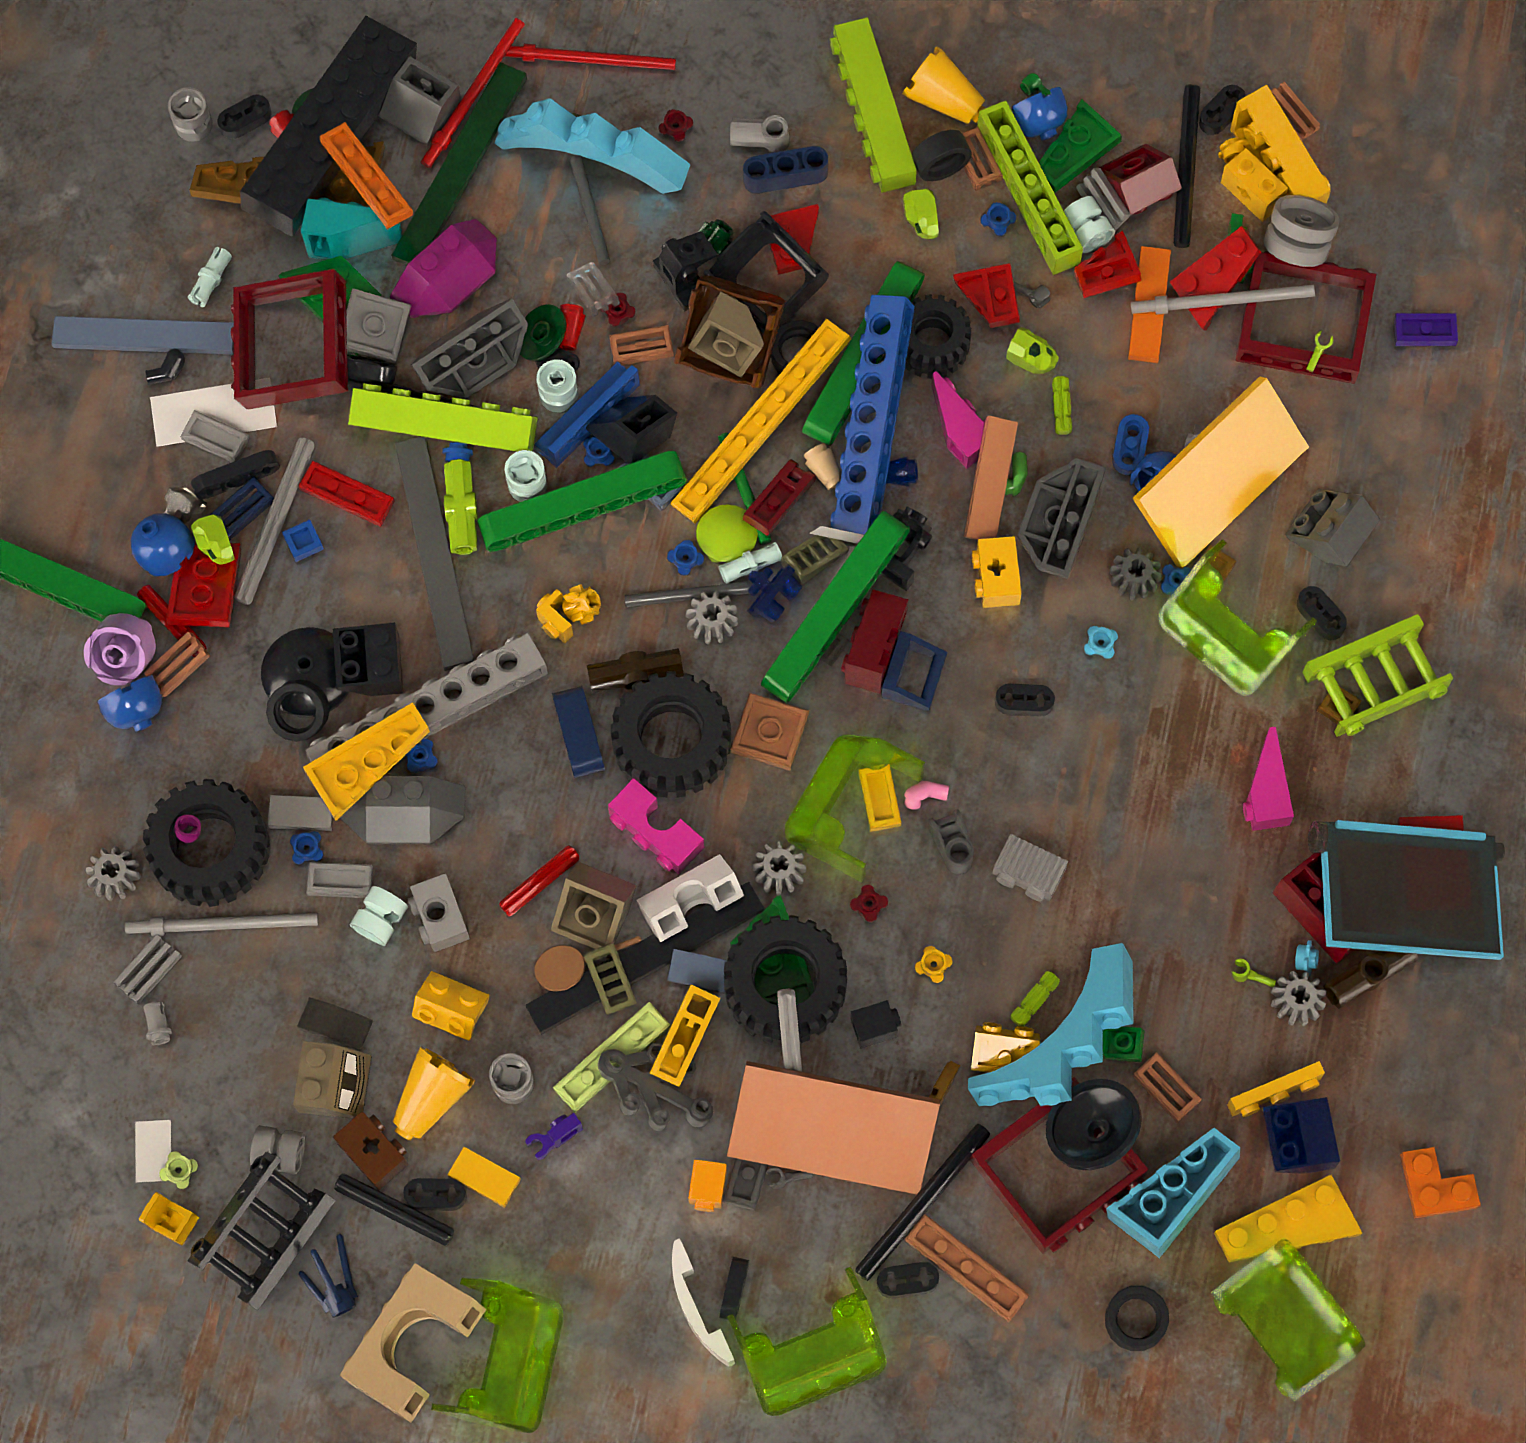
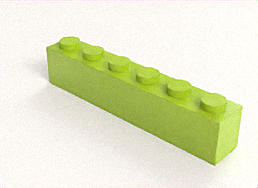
M868 17L834 25V37L830 38V46L833 55H838L840 63L837 64L841 81L846 80L848 88L845 89L846 98L849 106L854 105L856 114L853 115L857 132L862 131L864 140H861L865 157L871 158L872 166L869 168L873 183L879 184L881 193L915 185L917 170Z
M363 383V389L353 388L348 425L516 452L522 450L533 452L538 417L531 416L530 409L512 407L511 412L500 411L499 404L482 402V407L480 408L470 406L471 400L452 397V403L440 401L441 395L423 393L422 398L411 397V390L393 388L392 393L381 392L382 386Z

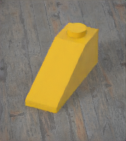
M694 985L688 987L650 1074L673 1085L680 1086L718 1005L719 997Z

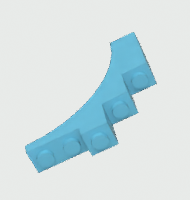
M551 98L533 102L526 113L504 118L498 127V135L494 143L503 150L512 148H543L580 155L619 169L645 182L662 194L682 190L690 167V163L641 127L620 131L597 113L576 117Z
M1119 943L1092 949L1090 970L1082 993L1072 1011L1056 1031L1038 1047L1015 1062L993 1072L968 1078V1090L979 1107L993 1106L997 1103L1012 1100H1025L1034 1096L1040 1106H1052L1061 1102L1072 1101V1068L1087 1067L1090 1064L1103 1062V1030L1117 1029L1121 1026L1134 1024L1133 961L1124 944Z

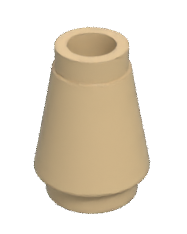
M825 443L819 444L804 454L807 460L805 465L830 491L836 488L837 482L841 480V473L832 449L827 448Z

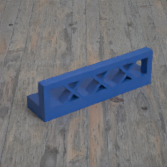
M617 361L534 444L535 450L557 468L591 434L586 430V426L590 422L629 397L640 386L639 370L633 365L626 369Z

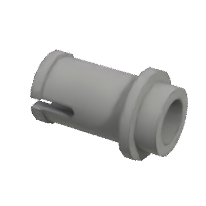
M151 1002L143 1007L149 1030L146 1037L151 1041L152 1045L165 1044L170 1041V1036L172 1035V1030L167 1025L163 1002Z

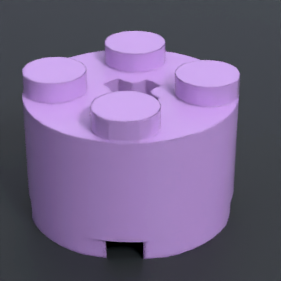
M124 613L107 616L85 643L84 659L88 668L91 667L97 674L96 677L110 685H125L136 679L144 671L155 654L156 643L150 623L136 616Z

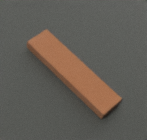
M986 416L964 531V537L975 540L997 538L1018 422Z
M926 1214L922 1216L904 1240L1008 1323L1029 1297L1028 1293Z

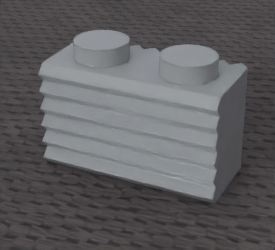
M1010 834L994 866L993 874L997 876L996 880L1004 886L1013 888L1016 885L1025 889V894L1033 900L1042 902L1044 898L1051 901L1067 868L1068 861Z

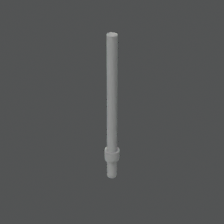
M1314 285L1176 298H1167V295L1155 296V300L1131 302V313L1156 312V315L1168 314V310L1315 297Z
M318 913L166 920L162 916L151 917L150 920L126 921L125 932L126 934L151 933V936L156 934L158 936H165L166 932L318 926L319 919Z

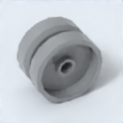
M1301 195L1280 197L1275 203L1271 214L1272 221L1267 226L1263 238L1264 246L1269 253L1289 264L1302 267H1315L1323 264L1328 257L1331 240L1337 232L1339 216L1325 203Z

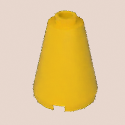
M938 46L935 47L933 53L928 55L911 80L913 82L909 87L906 86L902 93L910 100L965 124H969L971 120L977 123L979 111L985 109L983 104L986 100Z
M421 1046L417 1051L392 1121L397 1126L394 1131L409 1141L413 1137L420 1139L474 1085L475 1079L465 1071L461 1074L458 1073L459 1070L454 1067L455 1064Z

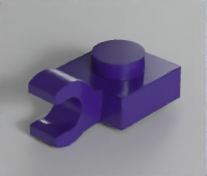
M575 1113L568 1117L564 1114L555 1119L550 1124L551 1129L547 1131L548 1134L534 1133L527 1137L525 1143L528 1147L535 1142H540L543 1145L541 1151L535 1154L537 1160L544 1159L553 1148L560 1147L583 1130L582 1123Z

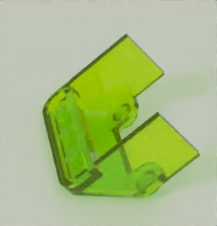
M1222 539L1207 551L1160 609L1158 620L1161 627L1229 687L1236 693L1246 696L1253 694L1270 677L1312 629L1317 620L1312 617L1293 636L1282 628L1271 629L1263 638L1259 636L1216 598L1223 589L1224 582L1221 574L1211 563L1227 544Z
M842 735L836 738L788 818L785 824V836L788 842L795 845V847L863 882L866 863L839 849L845 837V830L839 820L829 815L858 764L872 770H879L890 764L894 769L921 782L924 775L925 762L881 738Z
M851 1267L846 1268L845 1272L852 1293L839 1298L833 1304L831 1314L834 1322L775 1346L772 1345L770 1338L764 1333L756 1332L743 1337L734 1315L727 1316L759 1403L767 1415H782L873 1378L885 1369L887 1360L867 1298Z
M461 1278L460 1285L483 1293L480 1304L486 1311L482 1317L486 1322L495 1325L481 1390L468 1388L461 1393L457 1406L432 1403L431 1410L466 1422L521 1433H533L539 1427L543 1415L564 1315L562 1307L554 1300L499 1280Z

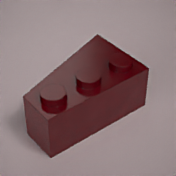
M875 589L872 590L869 599H863L859 616L863 617L860 625L854 627L850 640L852 647L849 654L845 655L841 667V672L845 673V684L881 694L893 652L908 611L909 599Z
M1320 848L1284 876L1272 893L1333 961L1338 964L1355 949L1326 946ZM1338 870L1342 931L1370 933L1354 897H1350L1344 885V876L1341 870Z

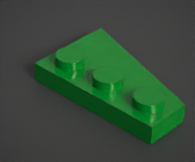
M1081 99L1077 105V110L1071 119L1068 118L1057 140L1052 142L1039 161L1054 193L1122 142V135Z

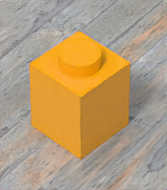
M694 1159L688 1197L689 1204L695 1205L694 1209L704 1212H714V1208L722 1209L727 1164Z

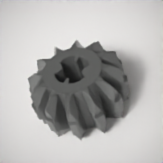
M1141 547L1136 549L1135 554L1127 548L1124 550L1123 556L1116 555L1113 562L1115 565L1110 566L1109 574L1114 577L1110 583L1112 586H1120L1118 590L1119 596L1129 592V598L1132 601L1137 593L1141 598L1145 599L1148 597V591L1153 593L1157 591V582L1162 580V573L1158 571L1161 563L1160 561H1152L1154 556L1152 552L1144 556L1142 555ZM1131 571H1136L1133 575L1130 574ZM1141 573L1140 577H1135V574Z

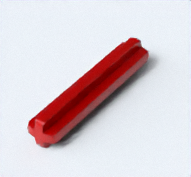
M150 585L143 586L137 592L138 598L147 605V608L177 640H180L187 632H192L203 647L207 649L205 643L189 626L167 624L168 604ZM196 651L192 656L196 657L199 652Z
M570 845L566 846L503 898L499 903L500 908L508 916L515 914L579 860L577 851Z

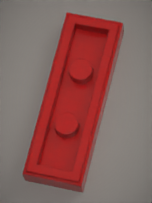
M315 461L311 462L298 486L300 491L380 527L395 502L394 497Z

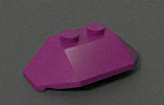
M477 219L450 225L408 263L389 296L390 299L410 304L411 307L408 315L410 318H416L420 315L452 313L495 274L497 237Z

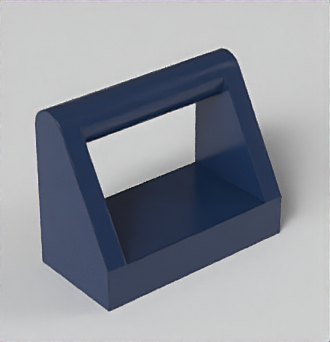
M900 631L882 687V698L922 710H930L947 652L912 634ZM909 651L933 657L921 697L898 687Z

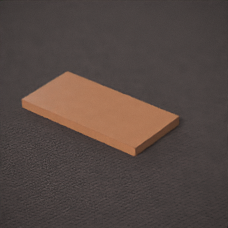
M746 1061L727 1157L917 1195L921 1191L940 1100Z

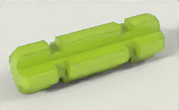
M1066 376L1054 377L1052 382L1054 417L1056 419L1055 432L1058 435H1068L1072 432L1069 378Z
M1046 971L1040 978V983H1036L1021 1001V1007L1017 1006L1012 1012L1010 1019L1016 1025L1024 1027L1031 1019L1030 1015H1034L1050 995L1049 992H1053L1059 985L1060 979L1054 973Z

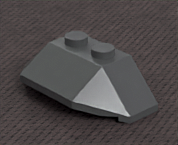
M510 298L476 314L429 345L414 360L411 366L426 390L468 398L516 366L528 323L513 298Z
M1076 458L1069 462V464L1056 469L1036 481L1017 537L1038 570L1068 579L1089 524L1106 467Z
M383 776L340 819L367 844H432L456 823L465 818L466 787L431 776Z

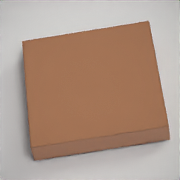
M749 693L731 746V753L791 771L808 720L809 710Z

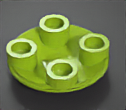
M719 505L711 508L701 517L696 530L697 542L701 550L712 562H730L743 556V553L746 551H754L758 532L756 528L743 520L744 513L746 512L745 509L736 505Z

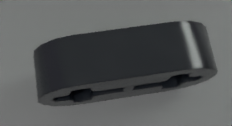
M1227 85L1203 108L1199 119V126L1203 132L1209 135L1219 134L1232 122L1237 103L1233 101L1226 107L1227 97L1231 99L1235 96L1238 98L1237 101L1246 97L1245 91L1241 87ZM1217 113H1220L1218 122H1208V117L1213 118Z
M252 95L225 109L219 114L217 119L221 134L228 139H236L265 124L271 117L270 104L264 96ZM258 106L259 109H262V112L257 114L256 111H253V107ZM232 120L234 123L236 122L237 126L232 128L230 125H227V121Z
M347 354L348 374L384 383H394L397 371L395 365Z
M1308 586L1304 588L1297 599L1299 612L1324 639L1336 640L1340 638L1347 625L1345 615L1319 587ZM1307 597L1310 599L1316 597L1318 599L1316 603L1317 608L1313 604L1309 606L1305 604ZM1327 619L1330 622L1335 620L1338 622L1337 630L1333 627L1330 629L1325 627Z
M1004 684L997 690L995 696L996 708L1006 715L1046 716L1052 711L1055 702L1053 691L1044 685ZM1006 693H1011L1013 699L1023 700H1014L1012 705L1008 706L1003 698H1005ZM1041 694L1044 700L1049 702H1045L1044 707H1038L1036 701L1027 700H1036L1037 695Z
M412 1179L406 1184L403 1191L404 1199L408 1206L416 1210L455 1211L465 1204L467 1198L466 1190L462 1183L454 1179ZM422 1186L424 1192L433 1193V1195L423 1196L421 1202H416L415 1198L410 1196V1193L416 1192L417 1187ZM449 1187H454L456 1193H460V1197H455L453 1203H448L447 1198L438 1196V1193H448Z
M733 1257L719 1318L736 1322L750 1260Z
M929 1262L890 1266L884 1268L877 1277L878 1291L882 1296L891 1299L928 1294L935 1290L939 1283V1272ZM920 1270H926L927 1275H933L934 1279L929 1280L928 1286H923L921 1281L910 1282V1278L918 1277ZM889 1274H893L896 1280L906 1279V1283L896 1285L895 1291H890L889 1286H883L882 1282L887 1281Z

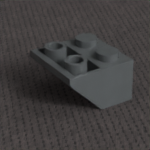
M410 56L393 77L379 117L426 146H429L435 133L443 128L461 101L459 85Z
M1318 488L1285 535L1289 540L1322 561L1347 566L1380 518L1362 495Z

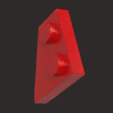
M818 204L770 215L810 255L816 221L819 215ZM769 244L778 275L803 269L781 246Z
M1123 231L1115 235V241L1106 248L1101 246L1093 253L1091 258L1084 260L1074 268L1075 278L1084 298L1141 281L1140 270Z
M1010 263L953 274L955 284L990 328L1020 323Z

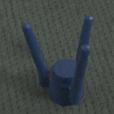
M338 1234L336 1239L346 1288H344L342 1283L334 1285L316 1249H312L310 1253L328 1288L324 1292L326 1298L304 1271H299L298 1273L305 1285L321 1303L324 1312H330L332 1318L345 1314L355 1308L354 1299L358 1297L353 1286L346 1248L341 1234Z

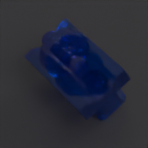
M787 565L784 569L781 568L771 581L768 580L773 574L770 568L766 567L762 573L751 571L748 578L753 584L748 589V592L752 596H755L759 590H762V592L747 611L753 617L760 614L770 622L776 621L785 610L783 606L773 599L776 594L780 592L790 601L803 588L796 578L792 576L795 570L790 565Z

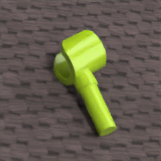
M1322 330L1317 332L1315 336L1316 347L1306 368L1310 372L1314 371L1324 349L1329 348L1333 344V335L1328 344L1322 345L1319 343L1318 337L1321 335Z
M1235 960L1237 966L1246 969L1243 974L1231 971L1232 977L1237 982H1244L1250 979L1270 987L1275 986L1276 980L1250 970V965L1246 960Z

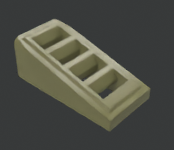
M815 535L782 556L781 564L801 587L849 551V548L842 540L829 538L837 548L832 552L824 542L828 537ZM819 545L827 555L822 557L815 549L816 546ZM810 552L817 562L812 563L805 554ZM801 559L807 568L803 570L797 563V560Z
M613 942L583 954L607 1015L637 1004ZM611 954L613 960L595 967L593 961ZM616 966L618 972L601 979L599 978L598 973ZM621 979L622 985L604 991L603 985ZM623 991L626 992L627 997L609 1003L607 997Z

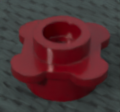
M669 110L664 117V123L659 125V132L662 135L672 136L676 142H681L685 139V133L688 128L693 126V119L686 116L682 111Z
M621 292L617 293L613 299L602 301L600 304L601 312L606 313L608 322L612 326L624 324L629 318H633L636 313L635 308L627 302L626 294ZM619 307L620 311H615V308Z
M864 885L861 888L860 895L850 902L851 909L857 911L867 922L876 921L881 909L888 906V898L876 893L872 885ZM871 901L872 905L867 906L866 902Z

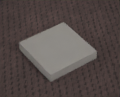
M352 288L346 310L347 350L396 364L411 305Z

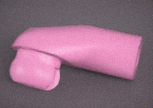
M921 781L906 790L904 804L907 808L916 810L920 808L921 800L928 797L947 801L950 786L930 781Z

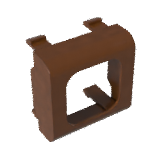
M707 275L701 276L697 280L696 288L691 291L688 303L691 308L681 347H677L674 363L692 367L698 372L736 384L751 385L752 388H761L766 378L785 300L779 296ZM720 292L758 305L764 309L767 315L762 338L764 345L742 377L688 349L700 321L709 310L713 299Z

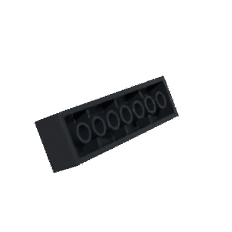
M365 16L240 190L241 209L293 237L302 225L308 198L316 200L321 198L341 169L321 144L320 135L346 122L359 141H361L380 114L393 77L410 56L416 59L417 43Z

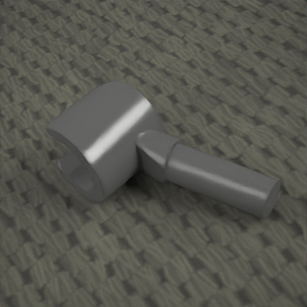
M1014 282L1015 290L1028 297L1036 308H1042L1051 300L1048 297L1050 291L1043 285L1033 291Z
M772 1167L766 1172L767 1175H781L778 1183L768 1184L773 1189H781L785 1186L786 1182H791L792 1180L813 1178L812 1173L802 1171L783 1173L777 1167Z

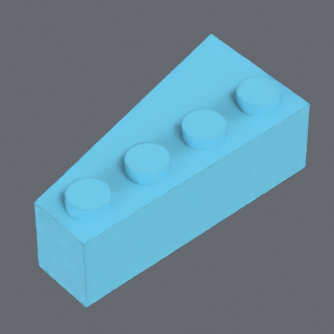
M1211 1129L1183 1150L1178 1157L1167 1165H1163L1154 1175L1142 1184L1139 1183L1118 1202L1115 1201L1107 1207V1218L1160 1258L1239 1160L1240 1147L1217 1129Z

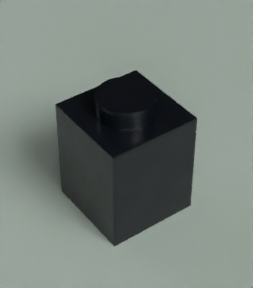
M888 1000L851 1011L850 1020L860 1049L897 1038V1027L902 1025L897 1009H891Z

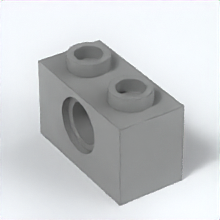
M446 873L410 886L413 896L407 899L413 915L420 914L424 924L418 927L424 945L430 943L433 951L437 952L470 939ZM441 908L445 910V914L441 919L432 920L429 918V914L433 909Z

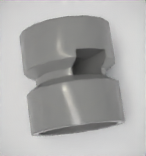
M182 88L170 96L168 111L178 136L189 142L204 139L212 129V118L203 94L193 88Z
M506 1053L493 1061L489 1069V1079L495 1095L501 1101L508 1104H518L525 1101L534 1089V1078L528 1062L522 1056L514 1053Z
M259 1125L256 1128L252 1141L250 1166L257 1157L263 1156L265 1152H268L281 1159L277 1166L278 1172L298 1174L304 1155L305 1133L285 1130L280 1134L277 1128Z

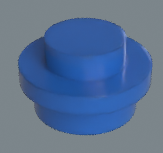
M451 442L449 447L443 448L445 462L457 459L470 461V456H473V450L467 449L468 444Z

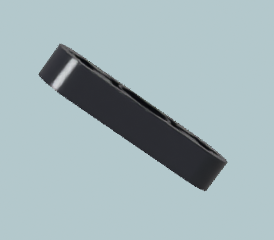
M265 450L200 474L191 481V486L197 499H208L243 486L253 477L258 480L275 473L280 468L274 451Z

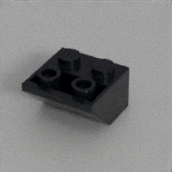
M657 395L627 397L586 426V430L625 462L631 464L671 437L678 412Z
M395 622L333 628L337 690L367 696L403 693L400 641Z

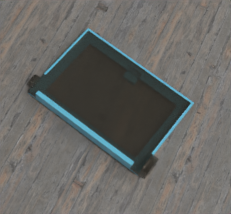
M1337 820L1336 822L1313 821L1311 823L1308 833L1309 850L1312 853H1321L1327 947L1501 960L1504 957L1497 862L1503 860L1505 848L1503 843L1495 842V836L1486 835V833L1342 820Z

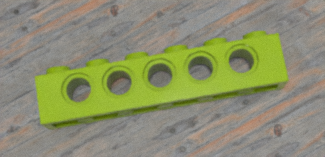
M1005 100L980 110L977 127L1003 175V179L1052 274L1056 275L1078 266L1081 263L1083 247L1007 101Z

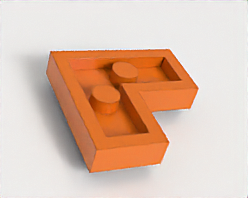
M1435 1147L1405 1151L1400 1154L1414 1219L1477 1209L1481 1206L1474 1174L1441 1179Z

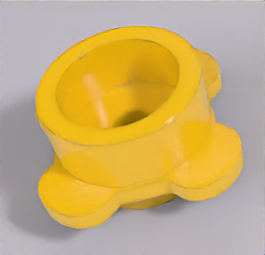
M1239 138L1226 140L1219 146L1221 150L1218 153L1219 158L1224 159V162L1228 164L1249 145V141L1247 139L1240 140Z
M927 946L923 950L924 954L921 961L915 964V971L919 975H927L934 983H940L944 979L943 974L945 970L952 965V957L948 954L944 955L943 952L937 950L934 946ZM931 962H936L937 966L932 967Z

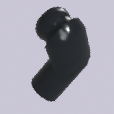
M561 348L556 349L547 358L535 361L538 369L547 361L554 359L569 363L574 368V371H577L580 367L578 356Z
M171 349L168 351L161 368L146 370L148 385L175 380L185 363L183 353L178 349Z

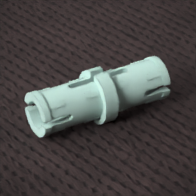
M215 247L206 266L200 269L198 281L188 295V299L193 304L198 306L200 303L201 307H205L214 288L220 285L222 281L220 277L232 258V255L227 250L222 248L220 251L219 247Z
M774 542L753 552L746 551L743 553V556L723 565L721 564L718 567L724 582L727 584L744 575L759 573V569L781 561L782 554L778 545Z

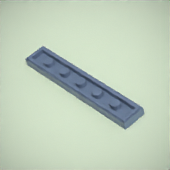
M55 316L52 346L53 348L147 352H168L171 349H178L182 353L233 355L234 343L231 338V328L234 327V323Z

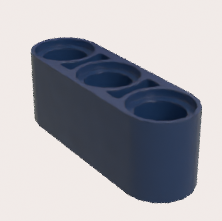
M810 146L750 157L743 165L744 186L749 192L759 194L821 183L828 175V154L826 150L819 146ZM819 163L821 166L811 167L809 164ZM784 167L792 169L790 172L780 171ZM755 172L763 174L760 177L751 176V174Z
M583 686L552 693L574 778L605 771Z

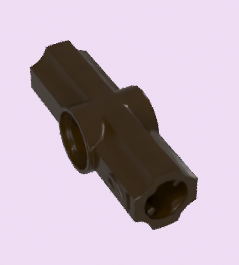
M679 648L646 654L643 651H633L621 655L617 660L587 665L592 693L623 687L626 690H632L634 683L640 680L645 684L649 682L648 676L655 673L658 674V678L667 677V671H676V677H683L684 675Z
M1377 951L1374 954L1367 955L1361 962L1323 985L1326 997L1332 1005L1340 1009L1367 991L1376 989L1382 982L1415 963L1419 958L1416 953ZM1365 967L1372 968L1376 972L1377 978H1372L1366 974Z

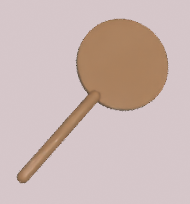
M637 936L616 944V951L641 942V937ZM555 946L545 951L538 958L535 965V977L538 983L547 990H567L576 985L582 978L586 960L577 949L571 946Z

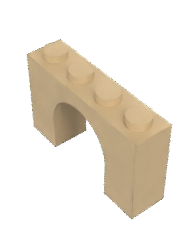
M415 1263L410 1271L403 1276L401 1284L392 1298L384 1304L382 1313L374 1325L366 1331L363 1341L355 1353L347 1359L344 1369L339 1376L353 1387L412 1423L430 1394L397 1371L394 1362V1351L399 1337L412 1324L421 1320L434 1319L443 1322L468 1338L486 1309L471 1296Z

